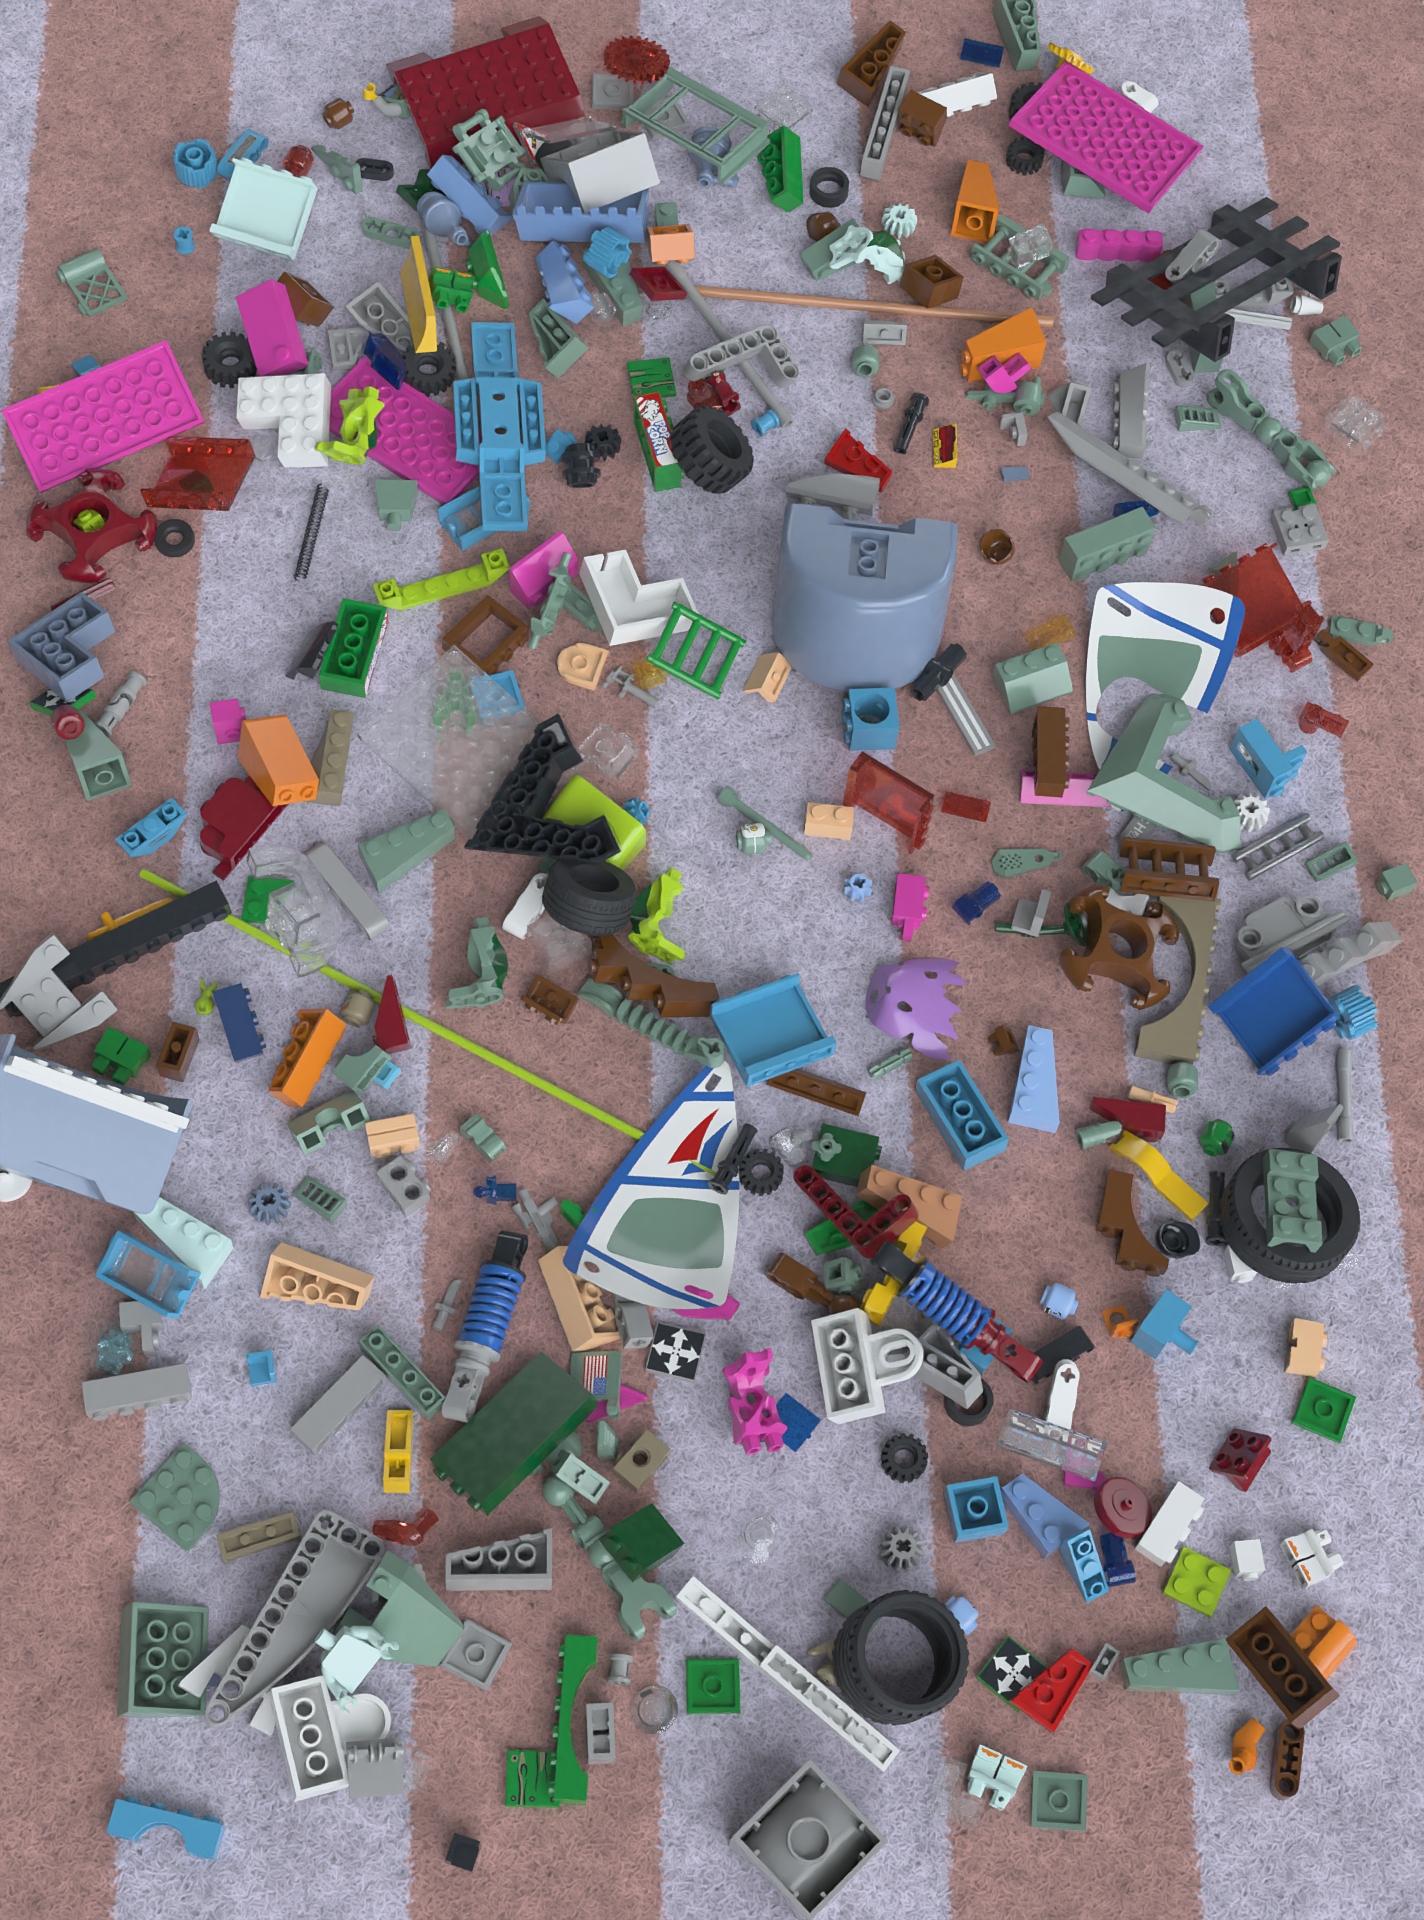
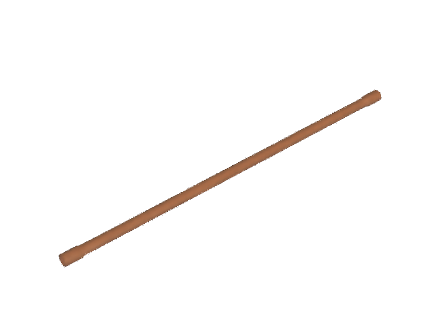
M694 285L702 297L997 323H1001L1019 314L939 306L927 309L922 305ZM1035 314L1040 327H1053V315Z

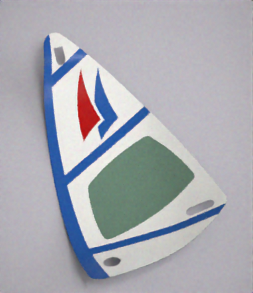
M1121 583L1104 586L1098 590L1088 645L1086 709L1090 742L1099 770L1118 741L1100 727L1096 718L1098 701L1104 690L1113 681L1123 677L1139 679L1162 694L1182 699L1186 705L1208 713L1225 678L1240 635L1245 615V606L1238 597L1217 589L1184 583ZM1113 597L1130 608L1131 615L1129 617L1122 615L1108 605L1107 599ZM1220 608L1224 611L1225 620L1223 623L1214 624L1211 621L1210 612L1212 609ZM1158 760L1155 768L1168 774L1173 766ZM1111 805V807L1116 811H1124Z
M726 1061L717 1068L706 1066L659 1116L615 1171L584 1217L567 1248L563 1264L570 1272L614 1294L658 1308L702 1309L718 1307L726 1302L737 1240L739 1173L730 1182L728 1193L723 1195L713 1191L708 1186L709 1180L713 1179L714 1176L689 1161L692 1160L717 1172V1165L726 1159L738 1137L730 1066ZM713 1073L722 1078L713 1091L705 1089ZM592 1262L598 1266L600 1271L598 1273L590 1272L584 1267L583 1263ZM691 1285L713 1294V1298L706 1299L685 1291L684 1287Z

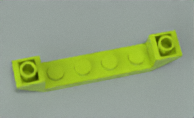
M502 548L481 554L482 564L401 587H397L396 581L393 578L375 583L373 588L379 605L401 611L490 586L506 573L510 566Z

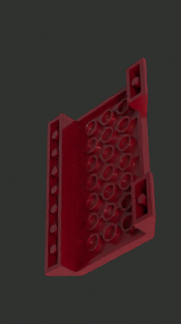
M537 16L502 27L503 38L436 59H432L428 54L422 52L386 64L393 84H398L424 144L425 159L430 169H432L442 155L452 156L461 165L465 164L459 154H455L452 149L460 143L453 133V127L472 118L480 109H485L488 112L491 123L500 116H503L505 119L504 123L520 146L525 145L517 125H522L549 137L587 124L581 95L550 24L546 20ZM478 123L467 130L466 134L468 137L481 130V125Z

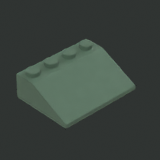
M132 1602L121 1608L117 1717L163 1718L204 1716L206 1688L199 1698L178 1686L202 1662V1653L208 1651L209 1607Z

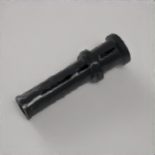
M913 393L910 397L911 403L909 408L905 410L906 419L893 447L894 452L903 455L907 453L916 426L923 420V411L928 406L930 400L922 393Z
M745 1123L742 1126L743 1128L726 1159L717 1165L718 1171L714 1178L708 1182V1186L713 1191L723 1195L728 1193L730 1182L739 1173L737 1167L755 1134L758 1132L751 1124Z
M1213 1171L1209 1173L1210 1214L1206 1218L1208 1236L1205 1238V1243L1212 1246H1225L1228 1242L1222 1232L1219 1219L1220 1199L1225 1189V1173L1220 1171L1218 1176V1171Z

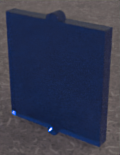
M785 1393L777 1403L776 1409L779 1418L787 1426V1430L782 1435L783 1443L796 1453L805 1440L811 1438L812 1431L820 1423L821 1419L789 1394Z

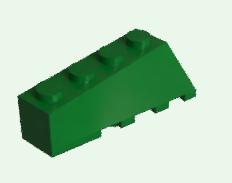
M783 125L767 135V138L770 139V144L758 154L757 159L762 165L763 169L761 171L767 180L765 184L771 201L784 211L790 212L803 204L801 141L797 134Z

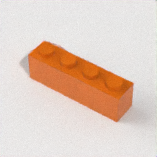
M299 1009L296 1017L300 1020L297 1026L294 1025L291 1028V1043L285 1046L282 1052L285 1059L283 1063L277 1066L268 1089L269 1093L289 1107H303L307 1103L314 1085L319 1081L323 1068L331 1059L332 1052L336 1044L341 1040L343 1031L347 1026L328 1009Z

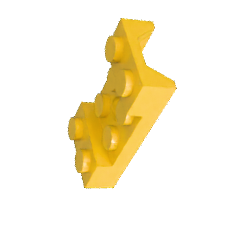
M915 1221L894 1240L893 1245L913 1261L922 1244L921 1239L927 1227ZM886 1275L882 1285L876 1283L873 1290L868 1288L860 1307L862 1311L869 1315L870 1323L880 1327L895 1297V1290L899 1284L888 1275Z

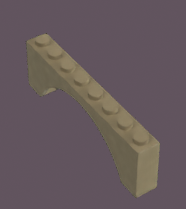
M1218 891L1215 902L1165 896L1157 897V903H1162L1172 915L1187 944L1192 967L1191 983L1187 996L1173 1012L1159 1021L1141 1026L1136 1039L1135 1057L1170 1064L1182 1061L1193 1064L1194 1061L1199 1060L1201 1047L1197 1046L1198 1039L1201 1040L1204 1026L1200 1025L1201 1018H1204L1207 1004L1203 1003L1204 996L1207 997L1210 983L1206 982V977L1210 975L1212 969V961H1209V955L1214 952L1215 940H1212V934L1216 933L1218 926L1215 912H1219L1221 899L1217 898Z

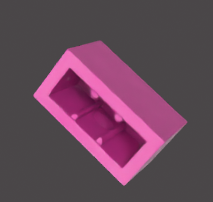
M238 698L210 703L218 745L240 741L242 720H247L244 707H239Z

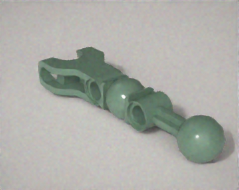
M549 1476L542 1486L544 1499L552 1506H561L575 1527L571 1529L572 1536L584 1553L588 1551L590 1563L596 1569L601 1570L600 1575L618 1600L620 1607L618 1623L632 1641H639L644 1636L645 1626L639 1616L640 1610L646 1608L654 1609L663 1619H670L677 1614V1606L667 1590L657 1583L644 1581L642 1577L632 1583L600 1542L607 1533V1530L599 1518L595 1515L588 1518L574 1499L575 1489L557 1476Z

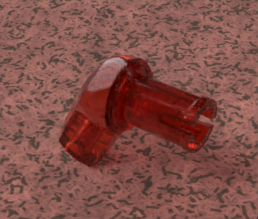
M427 1508L412 1524L399 1520H376L372 1532L373 1535L384 1541L406 1546H417L423 1542V1535L439 1519L432 1510Z

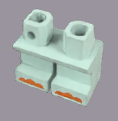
M980 1744L976 1749L966 1778L969 1780L966 1795L979 1800L984 1788L992 1790L994 1793L989 1805L1002 1811L1009 1802V1799L1015 1796L1027 1765L1007 1756H1004L1001 1760L1003 1754ZM999 1765V1768H998V1770H997V1773H996V1775H995V1778L993 1779V1776H994V1774H995L996 1768H997V1766Z

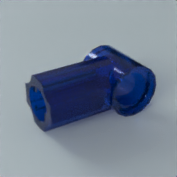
M987 881L970 895L964 894L953 904L952 909L967 925H970V921L974 918L978 919L984 910L1000 899L1001 894L993 883Z
M1113 1533L1100 1536L1099 1540L1105 1561L1104 1573H1107L1109 1580L1107 1582L1108 1587L1135 1583V1570L1132 1561L1128 1560L1124 1539Z

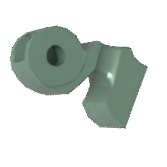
M477 1113L460 1127V1135L466 1140L472 1137L477 1151L489 1162H492L501 1152L506 1150L503 1141L493 1133L492 1128L488 1127L485 1124V1120Z

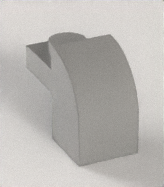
M139 1301L119 1303L120 1328L123 1334L141 1332L144 1355H156L155 1348L160 1347L159 1332L154 1331L165 1330L160 1314Z

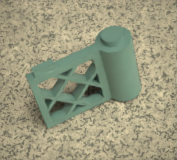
M94 248L57 266L58 271H56V275L61 283L65 282L79 301L77 307L83 316L88 315L91 318L128 300L125 292L106 265L98 248ZM105 273L108 277L107 284L95 281L96 277ZM82 283L90 285L87 293L78 291L76 286ZM94 286L105 289L102 297L91 294ZM108 290L118 292L120 297L114 300L106 298ZM89 299L100 301L99 307L90 310L88 307Z

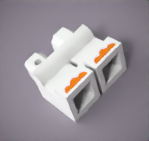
M1310 1529L1298 1536L1287 1538L1280 1544L1290 1566L1296 1564L1292 1570L1303 1590L1328 1578L1344 1563L1337 1551L1326 1555L1323 1546L1332 1542L1327 1529L1315 1532L1313 1529Z

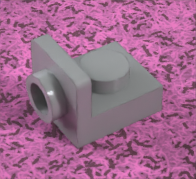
M1011 412L1001 415L1000 430L1010 429L1011 439H1015L1016 445L1025 446L1028 433L1023 412Z

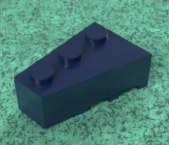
M242 983L213 991L234 1062L238 1063L263 1055L262 1049L266 1048L263 1035H257L255 1026L259 1025L256 1012H250L248 1002H252L248 987L243 989Z

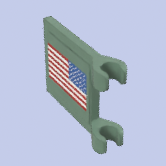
M622 1351L572 1353L570 1376L591 1392L596 1401H608L606 1412L610 1419H619Z

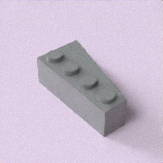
M552 1528L534 1535L526 1534L517 1539L505 1542L504 1540L497 1541L493 1545L478 1546L446 1554V1591L552 1590Z

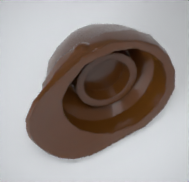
M829 212L812 214L806 221L808 235L816 242L841 226L837 218Z

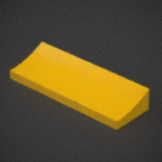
M411 236L409 254L400 271L415 353L437 351L435 311L420 237Z

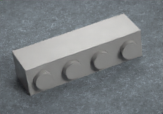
M364 1355L358 1360L356 1358L352 1360L346 1367L347 1372L341 1378L336 1377L329 1384V1390L322 1397L320 1395L311 1402L310 1409L304 1416L300 1414L291 1424L292 1428L290 1431L292 1436L314 1456L386 1382L385 1374Z
M186 1363L82 1382L85 1412L89 1418H93L96 1421L109 1418L110 1414L119 1413L121 1416L131 1415L135 1413V1410L145 1408L146 1411H154L160 1409L161 1405L169 1403L172 1406H181L187 1403L186 1400L192 1399L189 1370Z

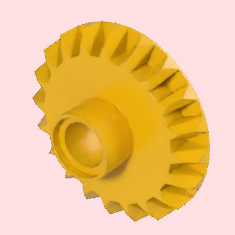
M1052 42L1048 43V49L1060 57L1055 67L1059 68L1065 61H1068L1087 74H1092L1095 70L1084 63L1082 57L1066 47L1062 49Z

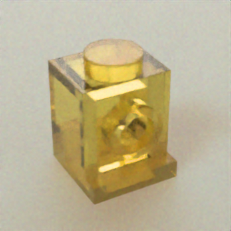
M646 660L633 662V674L640 689L647 690L667 683V674L669 673Z

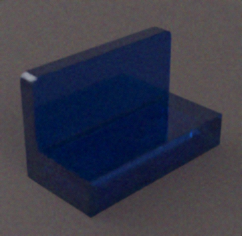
M965 38L960 59L1000 68L1005 46Z

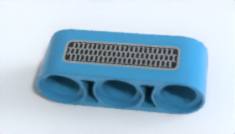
M247 129L221 159L217 167V173L231 181L235 169V164L232 162L233 158L238 160L246 158L255 163L262 155L261 152L264 148L267 149L269 144L268 138Z

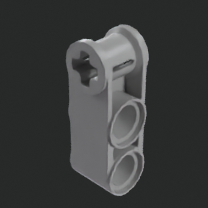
M1200 229L1187 246L1181 250L1171 265L1167 267L1165 272L1166 278L1174 286L1182 281L1181 278L1186 279L1202 270L1209 259L1219 250L1221 241L1207 230Z

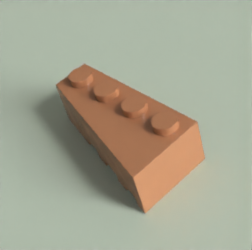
M874 1165L861 1172L856 1193L857 1197L880 1210L895 1196L906 1194L911 1198L919 1211L916 1222L927 1227L923 1238L927 1237L935 1242L934 1245L940 1248H944L953 1242L962 1195Z

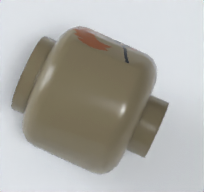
M358 990V993H348L340 1009V1014L343 1017L342 1020L356 1028H360L361 1025H367L376 1008L374 1001L371 1000L372 996L363 990Z

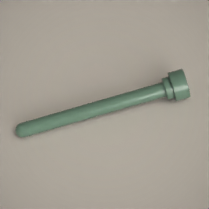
M725 787L720 793L717 801L722 805L733 806L753 822L762 823L766 831L770 830L772 836L805 860L812 858V853L739 800L736 791L731 787Z

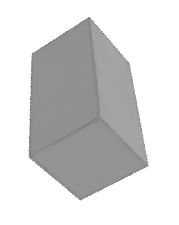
M1106 1643L1088 1674L1103 1682L1120 1651Z

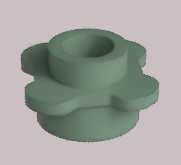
M825 1133L822 1139L812 1143V1149L825 1162L833 1158L835 1153L839 1154L842 1149L841 1145L833 1140V1136L830 1133Z

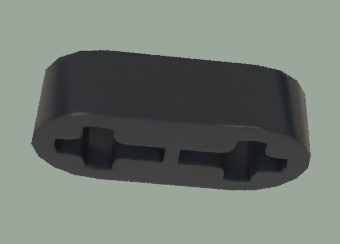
M360 158L355 161V163L360 165L362 179L388 181L394 176V168L389 161Z

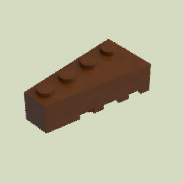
M890 20L841 68L837 85L869 107L901 49L906 32Z
M1037 707L1032 728L1033 767H1035L1033 775L1034 796L1062 798L1064 790L1069 788L1070 775H1066V769H1069L1070 757L1066 755V750L1069 749V736H1066V731L1069 729V717H1065V708Z

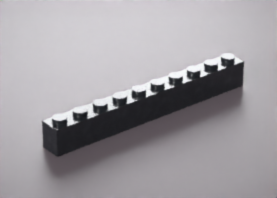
M216 880L68 950L70 954L54 966L52 970L72 992L74 988L82 984H90L103 974L115 972L118 967L126 963L136 962L147 953L159 951L162 946L170 942L175 943L182 940L185 935L191 932H199L206 925L214 921L219 922L226 919L232 913L231 908ZM15 976L0 982V999ZM13 1001L5 1006L10 1017L24 1015Z

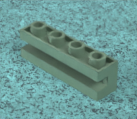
M379 1325L375 1326L359 1340V1346L363 1353L385 1374L386 1378L427 1422L442 1410L446 1397Z

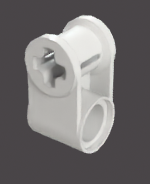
M1127 81L1123 83L1121 95L1150 113L1158 106V99L1154 94L1141 88L1135 82Z

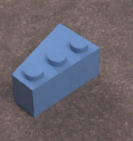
M1021 1474L1000 1490L1004 1504L1044 1559L1058 1550L1066 1538L1083 1530L1090 1524L1024 1474Z

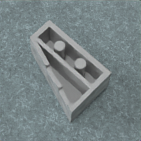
M938 1322L933 1323L918 1339L923 1348V1361L921 1367L913 1376L968 1409L983 1392L981 1375L963 1352L961 1353L957 1349L950 1336H947L938 1326ZM910 1348L904 1354L905 1359L910 1355Z

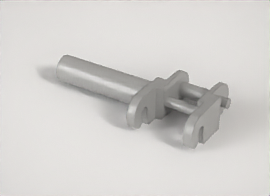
M622 666L618 669L616 668V672L612 671L607 677L606 682L602 685L606 689L611 681H616L623 685L622 692L620 691L618 694L619 698H622L628 691L655 708L660 703L659 699L632 684L631 681L635 680L634 674L629 675L622 671ZM621 675L626 678V681L623 682L617 677Z

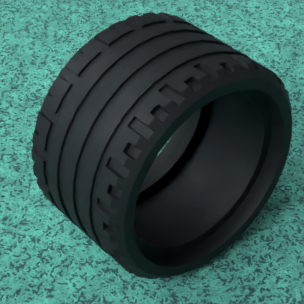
M897 1590L890 1594L886 1593L862 1606L844 1621L843 1627L839 1629L834 1641L835 1648L832 1650L833 1674L836 1677L837 1687L841 1689L840 1693L846 1698V1702L854 1707L857 1713L883 1725H904L943 1709L960 1692L959 1688L963 1687L968 1673L966 1670L969 1666L968 1642L965 1639L964 1630L959 1625V1620L953 1616L954 1613L951 1610L949 1611L944 1603H940L935 1597L931 1598L929 1594L920 1593L919 1591ZM897 1617L906 1620L916 1626L928 1640L934 1656V1674L927 1692L919 1700H904L894 1697L884 1691L872 1677L865 1658V1644L868 1633L878 1618Z

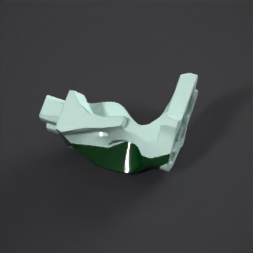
M850 225L846 234L829 246L833 253V259L830 262L831 268L838 269L852 261L859 264L864 259H869L870 265L873 264L875 270L884 272L883 277L887 284L895 281L901 282L905 267V253L902 251L900 240H896L888 232L870 231L865 227ZM848 247H851L848 252H845Z

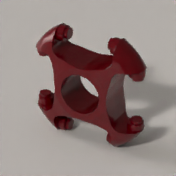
M85 469L83 473L79 474L77 479L86 488L74 497L52 508H49L43 499L32 503L26 521V534L32 541L38 542L42 539L44 531H50L64 540L77 555L76 558L71 562H62L58 566L59 573L65 580L79 583H99V580L104 578L106 572L101 565L97 566L95 563L110 550L133 540H136L135 546L140 552L151 549L157 531V517L148 509L144 510L139 518L131 517L110 500L106 492L110 489L120 490L125 485L119 473L105 469ZM89 509L96 511L102 518L107 520L102 528L93 532L79 531L75 529L76 526L73 523L81 512Z

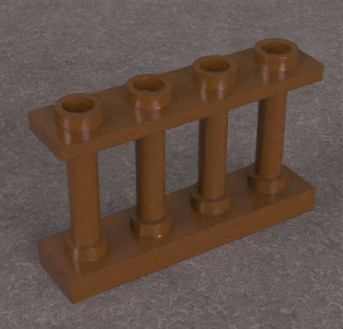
M1123 837L1119 856L1128 858L1129 869H1124L1120 885L1121 892L1215 902L1219 888V878L1209 877L1208 866H1212L1216 847ZM1138 859L1152 860V871L1139 870ZM1161 861L1175 863L1176 873L1162 872ZM1185 864L1198 865L1199 876L1185 875Z

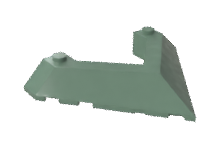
M1167 694L1145 697L1086 793L1093 797L1095 795L1107 799V803L1124 811L1132 812L1135 816L1168 831L1173 829L1182 833L1181 837L1196 844L1202 842L1208 846H1215L1216 853L1218 854L1239 849L1241 816L1231 797L1211 800L1155 768L1168 736L1181 734L1193 720L1184 700Z

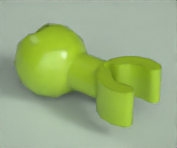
M204 979L200 981L202 996L196 1000L195 1010L199 1015H209L214 1009L211 995H213V991L217 990V982L214 980L213 985L206 990Z

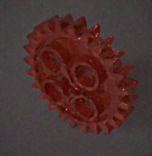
M630 35L629 39L622 36L621 40L615 38L614 42L610 41L609 46L606 45L603 60L604 65H607L606 69L612 70V75L618 74V79L624 77L625 82L633 80L634 84L637 81L644 84V81H648L651 84L652 79L659 81V77L662 78L667 73L670 66V55L667 54L666 49H662V45H655L656 41L648 42V38L641 40L640 36L634 39Z

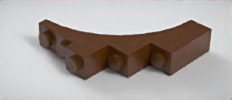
M613 934L605 936L587 935L592 943V957L588 960V972L592 973L594 983L620 982L621 989L625 991L627 1000H653L654 1007L658 1009L660 1018L709 1017L711 1004L720 999L715 983L686 980L661 972L631 954Z

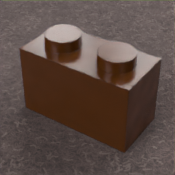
M172 1022L156 1064L161 1077L184 1082L200 1040L195 1027Z

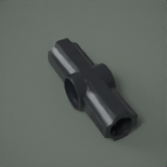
M951 643L937 659L932 658L929 661L923 674L910 687V692L915 699L920 702L926 701L939 686L944 687L950 681L955 669L967 656L961 645Z

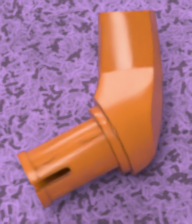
M1254 1717L1235 1733L1233 1739L1232 1759L1229 1762V1769L1236 1775H1241L1242 1772L1253 1769L1257 1762V1742L1266 1729Z

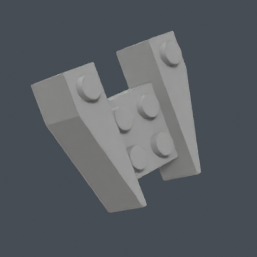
M53 932L33 947L0 999V1010L13 1001L39 1031L41 1036L32 1043L35 1050L99 1026L118 1010L101 988L80 1003L56 975L52 968L70 953Z

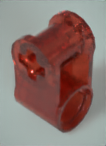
M705 380L689 381L687 399L694 409L700 406L717 408L718 411L722 410L719 399L711 391Z

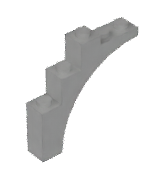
M1371 922L1365 924L1350 938H1338L1322 953L1309 954L1300 963L1319 987L1359 963L1387 954L1403 939L1390 922Z

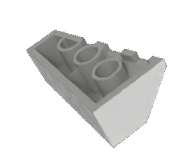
M1144 363L1121 373L1119 381L1114 383L1113 395L1117 396V400H1114L1113 413H1117V418H1114L1113 431H1117V436L1113 438L1112 448L1127 458L1142 459L1146 449L1147 421L1143 420H1146L1148 401L1146 399L1149 390V380L1146 379L1150 371V363Z

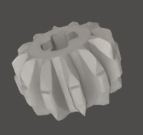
M898 1526L894 1527V1534L887 1531L885 1533L887 1540H882L880 1546L885 1549L881 1552V1557L890 1556L886 1565L890 1566L893 1562H896V1571L900 1570L902 1564H904L906 1571H910L911 1563L918 1566L920 1563L918 1557H923L924 1551L920 1549L924 1541L915 1540L918 1536L917 1531L913 1532L912 1535L908 1534V1526H905L903 1533H901ZM905 1544L907 1546L906 1551L903 1550L900 1553L897 1550L898 1547Z

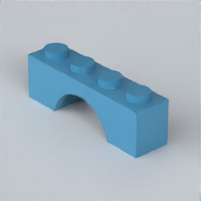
M125 1796L124 1801L116 1799L106 1831L110 1836L137 1842L140 1836L150 1828L161 1825L170 1826L181 1832L185 1841L186 1852L189 1855L216 1861L225 1830L223 1824H219V1818L204 1815L202 1820L194 1818L193 1812L178 1809L177 1813L166 1811L167 1806L158 1803H151V1806L148 1807L140 1805L141 1800Z

